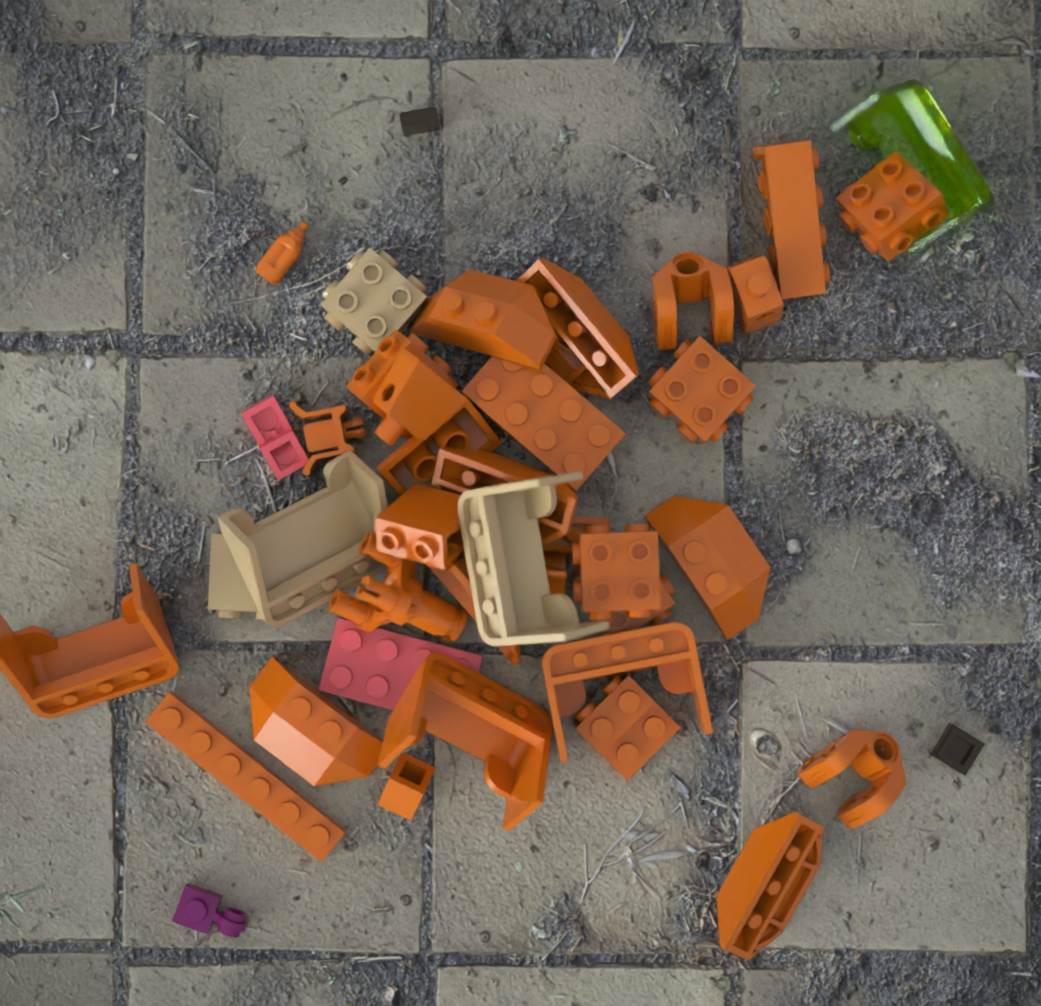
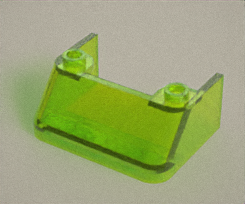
M916 79L876 91L830 125L833 133L849 127V136L856 146L864 147L868 150L876 148L883 160L897 151L942 193L949 216L938 227L929 230L917 240L918 242L907 248L911 255L994 205V196L987 182L928 90Z

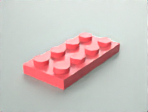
M338 617L318 690L394 710L418 666L429 654H444L477 673L479 672L483 655L379 627L371 633H367L357 628L355 622Z

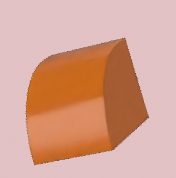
M402 752L377 805L411 821L436 767Z

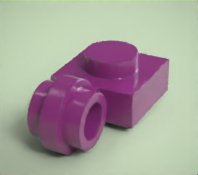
M189 883L184 887L172 920L174 923L205 934L210 932L213 922L216 921L219 924L218 931L220 933L235 938L239 937L240 933L246 930L248 924L245 920L247 914L239 909L226 907L224 912L218 910L222 895Z

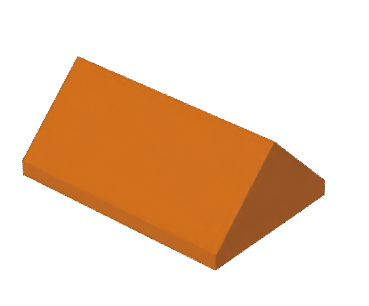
M468 399L459 410L426 440L420 441L415 436L411 437L380 463L376 469L401 496L415 483L434 488L431 482L439 448L449 447L492 452L502 441Z

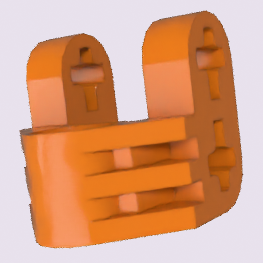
M693 252L677 254L652 277L653 325L657 351L677 348L676 302L678 304L702 301L704 298L709 300V330L712 344L732 343L734 297L728 269Z
M852 729L812 755L797 771V776L811 789L835 777L849 765L863 779L870 781L868 787L848 798L836 813L849 829H854L883 814L896 801L907 784L898 743L888 733Z

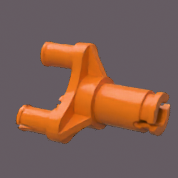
M368 532L360 544L359 553L387 565L388 571L382 583L371 576H365L361 583L365 584L366 588L359 585L356 598L344 593L340 589L336 590L329 601L328 611L355 622L357 628L367 633H371L377 627L390 622L397 625L408 623L436 637L442 636L444 641L449 643L451 640L455 641L465 627L468 616L467 611L459 606V609L456 608L453 602L424 589L422 582L417 578L414 561L399 559L391 554L377 551L376 535L374 532Z

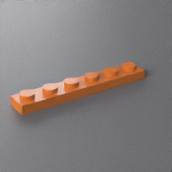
M172 691L167 693L145 721L320 862L325 859L346 832L342 826Z

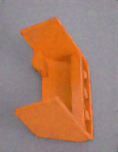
M137 563L129 565L132 592L125 595L121 600L120 605L123 617L55 639L47 629L38 626H28L14 632L0 614V670L37 716L43 718L60 717L169 680L177 674L179 670L177 654L159 599Z
M667 622L552 645L545 651L542 658V668L561 763L568 762L560 717L576 714L584 706L586 693L583 681L657 667L659 681L668 692L673 694L692 692L698 726L705 735L713 734L695 638L689 627L680 622Z
M431 653L418 666L388 719L378 766L385 769L408 746L417 744L423 738L425 731L485 761L484 778L486 783L494 792L507 798L502 829L509 832L543 803L553 723L549 714L539 705L444 654Z

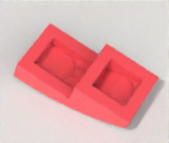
M274 394L241 411L243 419L278 481L307 464L309 457Z

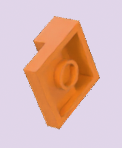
M617 674L602 688L605 695L595 705L589 701L575 715L578 722L574 727L628 781L681 727L628 674L622 678Z

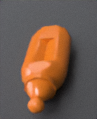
M302 221L299 227L293 228L277 237L258 262L255 272L272 285L278 283L299 257L302 243L304 242V230L308 229V223Z

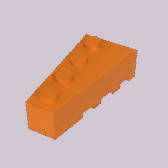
M794 140L752 146L754 160L762 159L763 169L760 170V176H757V182L763 199H768L769 207H764L762 216L766 234L768 237L773 236L774 244L768 245L770 268L782 300L825 294V284L830 283V268L828 262L823 261L822 246H826L827 235L825 225L823 223L819 224L818 208L823 207V195L820 185L815 186L814 170L819 169L817 148L812 147L811 140Z

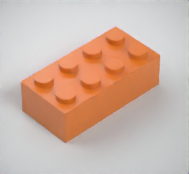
M492 356L461 391L462 395L464 394L478 410L553 475L582 471L583 479L565 482L574 493L626 434L545 363L541 369Z

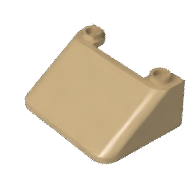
M351 450L339 455L325 465L323 475L326 478V488L255 524L253 517L241 508L232 509L218 516L222 535L262 619L270 627H280L329 601L336 590L340 589L346 592L361 584L365 576L374 577L387 568V565L359 553V547L364 536L370 531L374 532L375 517L387 508V500L383 480Z

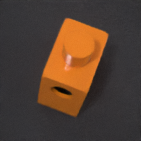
M752 256L726 266L725 268L728 269L733 290L734 311L743 334L746 335L778 323L784 304L766 256Z
M403 348L373 396V402L387 414L374 433L391 447L405 429L420 441L426 440L459 410L468 399L406 348Z

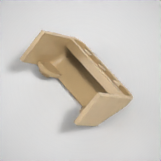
M582 471L467 490L459 497L457 510L477 626L481 638L488 645L503 646L568 641L609 629L608 621L578 623L577 611L573 601L564 594H550L538 518L551 515L556 508L557 495L555 484L583 479Z

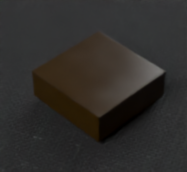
M435 107L406 111L399 114L404 136L440 130L437 108Z
M949 723L930 755L966 776L983 748L984 743Z

